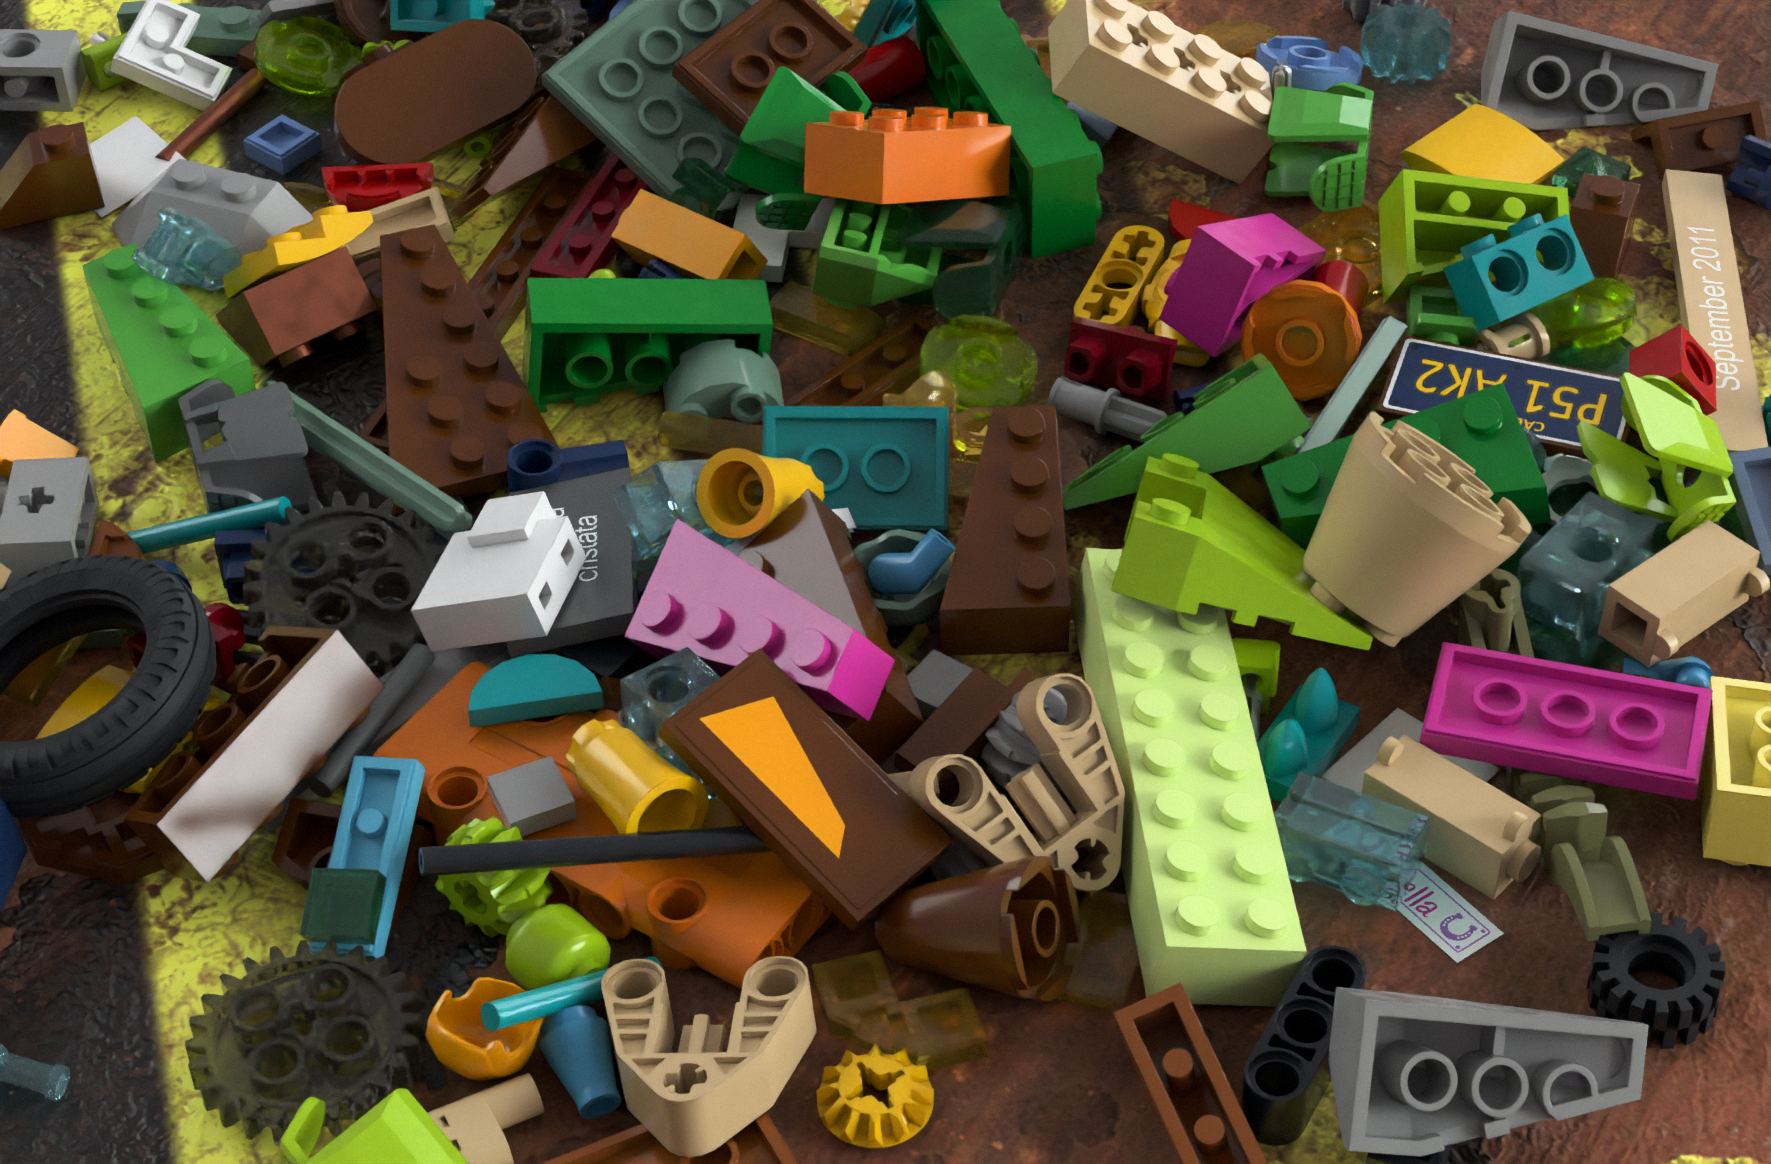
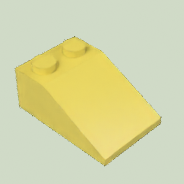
M1711 676L1708 689H1712L1713 692L1706 730L1701 811L1703 858L1722 860L1725 863L1738 866L1755 864L1771 867V683Z

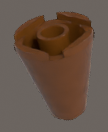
M1031 856L902 890L879 909L875 919V936L879 945L883 947L886 956L893 962L1029 1001H1051L1064 991L1071 979L1075 966L1063 965L1067 943H1079L1080 916L1077 896L1071 878L1065 869L1052 868L1049 865L1054 859L1047 856Z

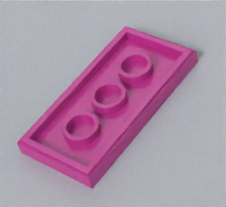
M1443 642L1423 722L1420 743L1438 754L1695 801L1713 690Z

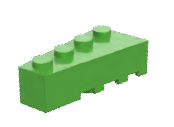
M135 243L111 250L105 256L82 265L96 323L112 361L117 366L125 392L130 397L134 406L136 418L142 432H145L155 463L188 448L178 401L180 397L211 379H218L228 384L233 389L235 397L256 390L250 358Z

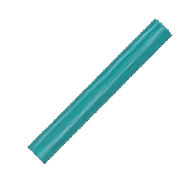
M281 496L127 532V534L135 540L143 554L212 539L215 538L216 531L251 530L290 521L293 510L289 499Z
M654 956L643 958L651 960L662 967L661 962ZM610 968L484 1003L480 1012L482 1023L487 1030L493 1032L552 1015L568 1007L586 1005L603 1000L601 980L605 972Z

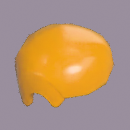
M479 977L473 982L470 989L459 998H452L450 990L443 992L428 1018L425 1036L437 1059L448 1070L471 1080L480 1082L491 1081L513 1075L527 1064L536 1045L544 1017L493 1032L487 1030L482 1023L480 1015L483 1004L526 992V990L514 983L490 977Z

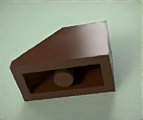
M84 122L70 125H53L43 131L27 134L0 171V230L105 207L99 176Z
M1583 173L1569 215L1572 228L1595 279L1558 297L1606 307L1609 306L1632 239L1641 184L1622 181L1609 175L1597 176Z

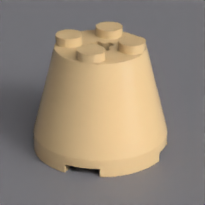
M1371 412L1352 438L1304 554L1303 570L1316 581L1310 591L1323 605L1337 613H1342L1346 607L1365 619L1364 627L1375 638L1388 646L1395 647L1402 637L1411 635L1512 556L1531 533L1532 529L1526 517L1511 500L1502 497L1496 505L1490 499L1493 495L1491 489L1474 475L1476 470L1457 455L1400 420L1395 423L1391 430L1383 427L1381 424L1384 419L1376 412Z

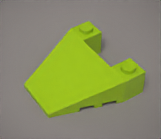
M1164 453L1161 459L1148 456L1123 539L1125 543L1111 588L1112 592L1196 615L1200 603L1209 604L1233 611L1231 616L1233 623L1255 627L1258 616H1262L1290 625L1289 633L1291 635L1369 651L1373 635L1364 627L1365 619L1347 607L1342 613H1337L1323 605L1311 593L1310 589L1316 581L1303 570V557L1306 552L1303 548L1211 475L1198 471L1199 464L1195 461L1170 453Z

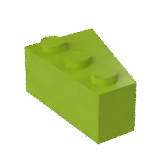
M1402 169L1378 201L1383 305L1406 300L1410 285L1451 288L1443 268L1464 259L1460 248L1492 233L1497 244L1511 238L1507 229L1508 226L1538 213L1541 214L1544 223L1567 214L1570 221L1568 188ZM1536 249L1537 259L1544 267L1543 257ZM1488 270L1490 282L1496 281L1494 274Z

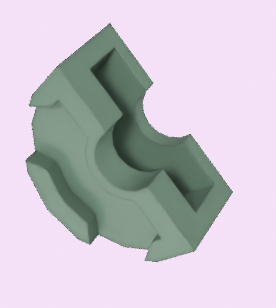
M731 339L703 342L683 352L679 356L680 364L670 374L668 381L665 380L663 384L670 448L711 436L710 429L712 424L722 417H735L746 426L763 421V406H784L779 369L770 356L764 351L759 356L751 350L736 348L735 341Z

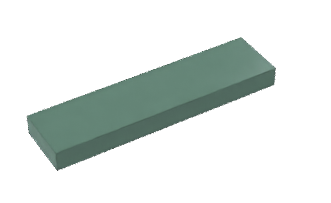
M1390 315L1388 318L1383 319L1305 436V442L1297 448L1293 455L1336 441L1386 366L1407 325Z

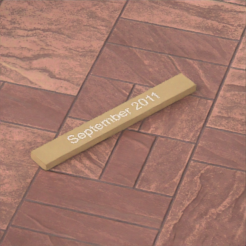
M1665 169L1661 186L1681 322L1683 327L1716 363L1717 411L1707 416L1716 421L1728 453L1768 447L1722 175Z

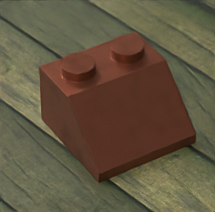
M345 246L242 292L218 312L216 317L226 332L260 367L279 359L282 367L285 368L314 354L315 352L311 344L330 336L335 345L363 332L366 329L362 320L375 312L377 307Z

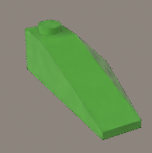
M1260 352L1192 396L1195 400L1192 404L1195 408L1194 411L1186 416L1180 411L1171 416L1161 418L1148 427L1149 430L1140 437L1144 443L1135 450L1130 445L1121 447L1062 488L1063 507L1065 510L1136 493L1148 456L1161 459L1164 453L1180 455L1198 463V471L1210 474L1257 462L1267 455H1270L1273 461L1279 460L1295 451L1305 442L1301 434L1312 426L1273 365Z

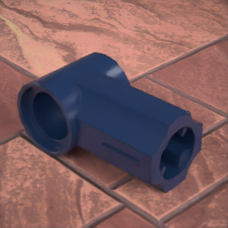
M528 439L518 442L507 453L508 496L509 493L627 468L629 467V461L624 441L617 440L559 449L550 441L542 439Z

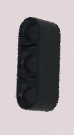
M1330 945L1321 946L1310 951L1299 966L1246 1062L1243 1076L1241 1109L1257 1142L1260 1144L1281 1146L1297 1140L1304 1132L1331 1081L1328 1054L1336 987L1365 989L1367 971L1364 961L1357 953L1348 948Z

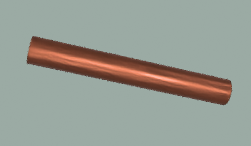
M256 68L250 69L155 158L170 161L176 151L185 159L189 157L267 84L264 73Z

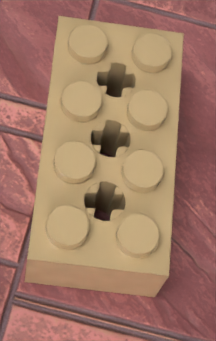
M1068 0L1049 25L1048 36L1053 94L1239 185L1275 143L1267 139L1273 105L1269 72L1255 60L1247 57L1241 59L1221 49L1208 36L1202 34L1195 36L1174 25L1164 14L1158 11L1148 12L1127 0Z

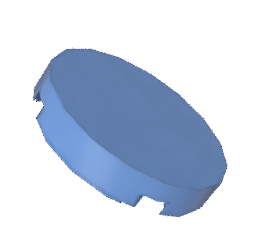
M1273 37V39L1267 40L1266 44L1261 42L1256 46L1254 58L1256 62L1269 72L1270 80H1272V70L1275 66L1287 65L1292 69L1291 87L1306 90L1326 91L1338 82H1349L1357 85L1361 80L1363 61L1358 53L1344 45L1339 47V53L1326 50L1327 42L1315 37Z

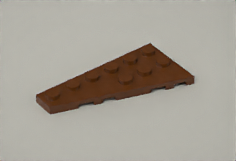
M435 224L380 235L379 254L388 456L450 497L459 494L463 499L508 488L507 453L512 446L528 439H542L550 441L559 448L557 442ZM390 501V516L401 514V512L405 511Z

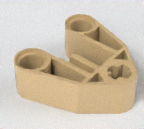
M1058 673L1038 678L1029 682L1020 691L1016 702L1017 717L1021 726L1041 753L1039 758L1077 811L1074 815L1038 763L1033 764L1027 770L1014 776L1011 782L1004 787L1041 840L1039 842L1032 836L1005 795L998 793L985 772L972 758L962 754L931 757L920 762L912 771L908 781V795L950 837L989 867L1031 856H1047L1054 859L1049 863L1052 868L1065 869L1071 878L1075 891L1100 890L1108 886L1117 876L1121 865L1125 789L1094 694L1090 686L1081 677L1071 673ZM1051 688L1058 690L1064 696L1067 703V713L1060 725L1053 723L1044 711V698ZM942 768L951 770L959 781L960 792L955 802L950 806L943 804L937 798L934 791L936 774ZM1075 848H1086L1089 855L1082 862L1086 872H1074L1072 864L1079 858Z
M767 957L756 962L747 970L743 980L740 1002L735 1004L727 1052H722L726 1035L724 1025H711L709 1015L698 1014L694 1015L693 1025H683L678 1053H672L675 1035L665 972L659 964L647 959L625 960L613 965L605 972L601 980L612 1045L627 1109L668 1151L678 1156L695 1157L716 1150L773 1107L817 1032L808 969L802 961L793 957Z

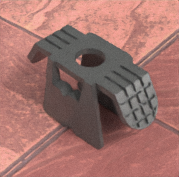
M211 379L203 382L178 399L188 447L207 513L281 496L289 499L293 511L312 509L318 505L317 495L304 456L308 453L307 443L300 422L290 418L295 413V407L287 384L277 382L235 397L233 389L228 384L218 379ZM220 431L223 443L204 452L201 443ZM268 526L255 529H268Z

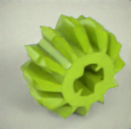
M492 816L486 821L474 818L467 825H461L447 838L448 842L444 846L523 841L518 827L515 826L507 830L501 820ZM550 868L437 875L439 878L435 883L437 890L447 895L451 902L449 909L457 910L463 915L466 926L471 927L477 924L482 932L491 938L499 933L507 936L510 927L519 916L533 907L545 906L547 898L553 892L551 883L546 878L551 870Z

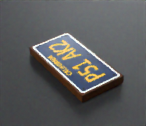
M1402 335L1376 408V413L1384 419L1382 422L1384 424L1503 382L1534 458L1543 460L1562 453L1564 456L1570 455L1589 460L1583 452L1576 428L1581 421L1590 423L1626 444L1631 429L1621 410V400L1624 392L1619 381L1620 376L1408 335Z

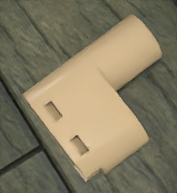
M526 1073L427 1113L469 1164H514L510 1147L502 1130L543 1114L544 1107L532 1076Z

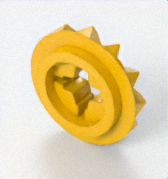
M876 1043L868 1054L857 1056L846 1050L840 1064L824 1067L822 1083L819 1089L816 1090L818 1113L826 1128L842 1141L864 1148H885L907 1141L926 1125L934 1106V1089L930 1084L926 1065H914L911 1063L905 1049L894 1055L884 1054ZM866 1082L867 1084H872L879 1091L887 1089L889 1109H887L882 1101L878 1102L872 1095L863 1097L862 1084Z

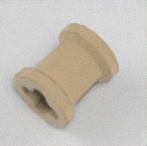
M1522 312L1515 315L1509 325L1491 332L1485 329L1476 332L1471 348L1545 361L1550 353V340L1546 328L1540 319L1530 312ZM1529 335L1530 339L1525 341L1523 336Z

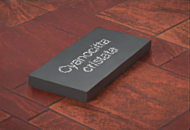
M630 467L509 493V496L544 491L555 516H568L586 555V559L548 635L506 641L510 657H520L626 634L638 607L635 484Z

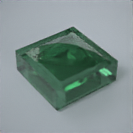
M1582 146L1554 172L1552 186L1568 188V196L1575 198L1583 173L1597 176L1609 175L1629 182L1631 166Z

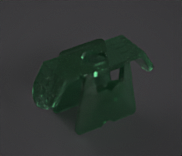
M1007 195L984 197L980 203L964 199L917 202L896 236V243L899 246L988 249L989 251L983 261L942 253L937 278L932 288L897 298L898 302L903 304L934 305L940 315L954 321L990 317L993 310L998 309L1001 305L1006 291L1015 279L1016 268L1024 255V203Z

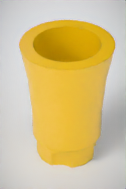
M729 448L718 452L705 464L698 478L696 496L699 511L712 530L728 538H743L764 530L808 488L823 501L824 485L822 481L815 477L810 465L790 458H772L761 456L746 449Z
M593 719L582 725L573 734L572 745L565 755L567 766L576 775L578 784L595 800L615 825L619 834L701 828L709 807V797L705 786L697 779L670 764L652 750L632 730L623 728L614 719L604 722Z

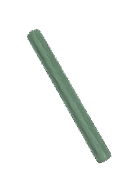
M267 381V382H264V383H263V387L268 386V385H271V384H274V383H277V382H276V381ZM289 391L295 407V413L290 418L300 422L306 443L446 539L450 540L454 533L463 532L465 529L471 528L473 523L472 515L465 511L462 504Z

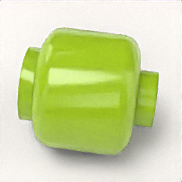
M562 903L533 907L525 911L510 927L506 937L505 965L511 977L526 991L604 970L609 966L610 946L605 935L575 909Z

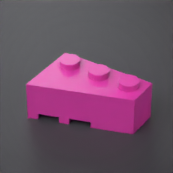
M1273 213L1197 226L1181 266L1172 273L1165 285L1164 293L1168 298L1159 319L1215 358L1241 340L1243 322L1260 296L1278 284L1298 279L1311 281L1314 271L1321 265L1327 250Z

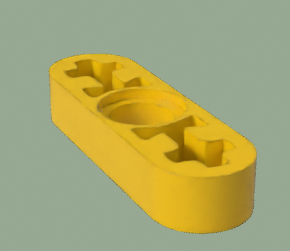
M1143 225L1128 226L1119 230L1114 235L1074 305L1073 320L1076 317H1082L1124 328L1132 325L1141 308V294L1146 284L1150 285L1156 272L1164 263L1163 235L1156 229ZM1136 256V262L1129 260V258ZM1125 283L1133 287L1128 289H1112L1106 285ZM1102 310L1109 312V315L1102 317Z

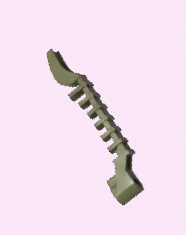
M1495 568L1460 596L1457 640L1460 645L1534 658L1520 597L1521 585L1513 574ZM1504 766L1507 772L1506 785L1509 791H1515L1519 802L1542 815L1536 844L1541 847L1539 863L1542 869H1548V879L1551 886H1560L1567 893L1587 941L1599 940V935L1637 930L1638 934L1650 933L1651 916L1633 859L1626 843L1620 836L1605 838L1608 811L1605 805L1594 803L1595 794L1592 788L1582 787V780Z

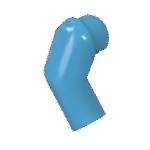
M930 529L911 553H884L875 557L868 567L869 582L875 590L886 595L917 594L927 585L956 548L941 533Z
M1693 656L1659 661L1650 668L1635 658L1623 657L1620 673L1707 689L1710 677L1714 676L1707 663Z

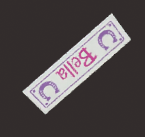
M1362 819L1357 820L1322 841L1326 847L1457 964L1504 934L1406 847Z

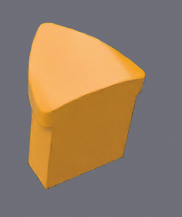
M14 409L0 426V475L9 479L13 461L16 459L70 458L76 456L79 448L26 419L25 414Z

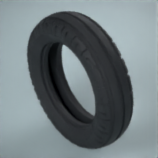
M92 555L52 564L51 568L43 567L19 578L17 584L12 582L0 590V696L13 679L35 659L50 649L75 637L101 630L129 629L146 634L147 638L142 659L130 680L112 700L96 713L66 730L47 737L19 742L0 741V795L3 802H6V807L11 812L12 817L43 818L62 815L83 808V805L89 807L116 795V790L119 788L122 791L146 776L149 773L148 769L150 767L155 769L177 748L176 743H181L195 725L207 703L214 681L216 645L211 623L202 604L190 588L171 572L155 563L135 557Z

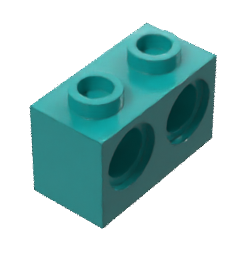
M1540 213L1508 226L1507 229L1511 238L1497 244L1492 233L1461 247L1460 251L1464 259L1443 268L1463 316L1476 319V332L1500 323L1595 279L1567 214L1544 223ZM1536 249L1543 257L1544 267L1537 259ZM1488 270H1490L1496 278L1497 289L1490 282Z

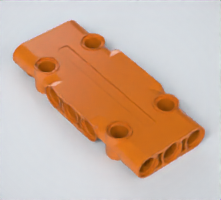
M479 661L469 663L457 673L372 756L417 759L426 768L415 820H426L432 823L434 838L438 846H444L448 842L447 838L463 824L467 825L474 818L486 821L494 816L502 821L489 795L486 777L548 756H552L575 800L577 818L522 836V839L538 840L619 834L615 825L600 806L578 784L576 775L568 768L565 755L572 745V736L582 725L593 719L602 722L614 719L623 728L632 730L652 750L674 767L697 779L705 786L709 797V807L701 828L746 826L658 736V732L615 711L601 709L592 717L579 711L470 727L468 714L470 693L483 674L493 669ZM774 852L550 867L551 870L546 877L551 883L553 892L547 898L545 905L562 903L575 909L606 937L614 940L623 939L633 929H636L650 937L651 951L662 965L673 969H688L697 966L741 990L744 976L752 965L767 957H794L833 913Z

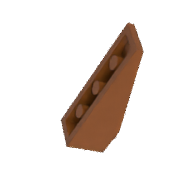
M1181 982L1113 1012L1120 1039L1180 1164H1268Z

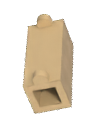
M1708 519L1608 585L1598 634L1650 668L1660 660L1667 659L1675 654L1679 647L1747 602L1749 595L1758 597L1769 589L1770 580L1767 574L1757 567L1760 551Z
M1406 734L1399 739L1393 736L1388 737L1378 751L1377 760L1364 772L1358 818L1493 900L1513 880L1519 883L1523 882L1531 874L1541 855V847L1536 844L1542 816L1540 813Z

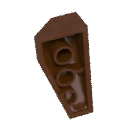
M542 86L529 97L525 108L516 117L507 121L492 142L496 147L483 157L479 164L482 169L469 181L452 211L459 218H462L549 172L554 166L558 167L575 158L591 145L596 150H600L605 144Z

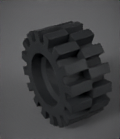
M1650 912V933L1638 934L1637 930L1605 934V936L1599 935V940L1595 943L1587 989H1589L1587 1000L1590 1008L1597 1007L1595 1017L1648 1024L1646 1048L1649 1046L1650 1037L1659 1038L1661 1049L1674 1048L1676 1035L1687 1045L1696 1041L1698 1030L1705 1034L1711 1027L1713 1017H1716L1724 982L1725 962H1719L1721 950L1716 943L1706 946L1708 933L1699 926L1689 934L1685 932L1687 920L1675 916L1672 926L1662 924L1663 913ZM1639 971L1659 972L1673 978L1681 987L1670 990L1654 989L1642 985L1629 974Z

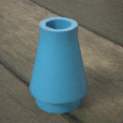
M585 1005L568 1007L551 1015L541 1027L543 1039L539 1046L540 1052L576 1103L582 1118L596 1119L610 1114L619 1107L622 1100L616 1086L607 1021L597 1017L595 1010Z

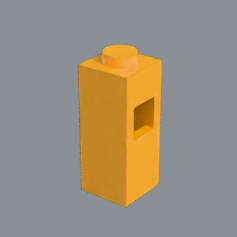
M643 189L639 190L631 205L624 210L617 227L611 235L634 262L649 268L647 263L651 259L656 258L689 279H757L768 262L746 234Z

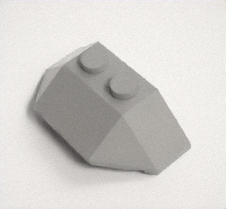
M178 159L140 191L114 220L112 228L122 248L135 243L160 268L223 283L222 277L242 264L240 259L242 256L265 249L267 247V239L284 234L292 227L307 224L313 220V216L277 181L217 168L196 161Z

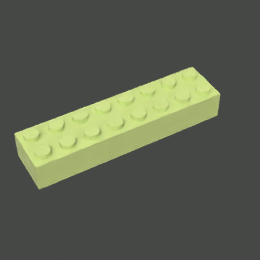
M1086 548L1070 604L1085 682L1090 686L1094 694L1125 789L1121 869L1146 998L1181 982L1191 1004L1277 1007L1304 960L1307 951L1225 609L1200 603L1197 613L1194 615L1112 592L1111 588L1123 549Z

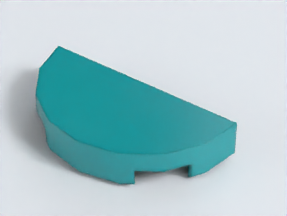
M527 654L503 661L483 674L470 693L468 708L470 727L604 708L603 691L595 675L578 661L555 654Z

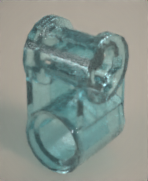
M162 206L157 213V217L160 220L144 248H136L131 256L133 261L148 273L171 284L183 283L205 288L209 291L224 287L222 277L241 265L240 258L242 254L240 249L197 216L183 214L170 207Z

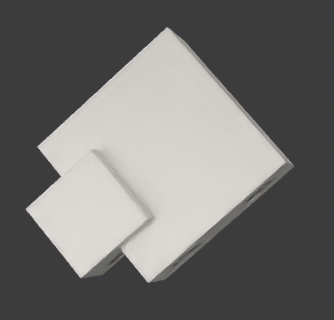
M544 491L489 499L470 531L453 534L413 605L411 612L431 652L547 636L586 559V555L568 516H555Z

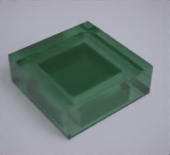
M313 868L300 935L309 943L375 945L387 878L379 870Z

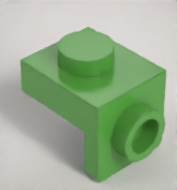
M1410 285L1406 297V335L1471 347L1476 333V319L1463 316L1452 288Z

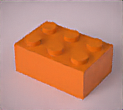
M915 107L912 117H907L906 110L873 109L869 120H864L863 112L831 111L829 112V122L806 123L804 193L876 204L1009 195L1011 126L988 123V113L954 112L953 119L948 118V108Z

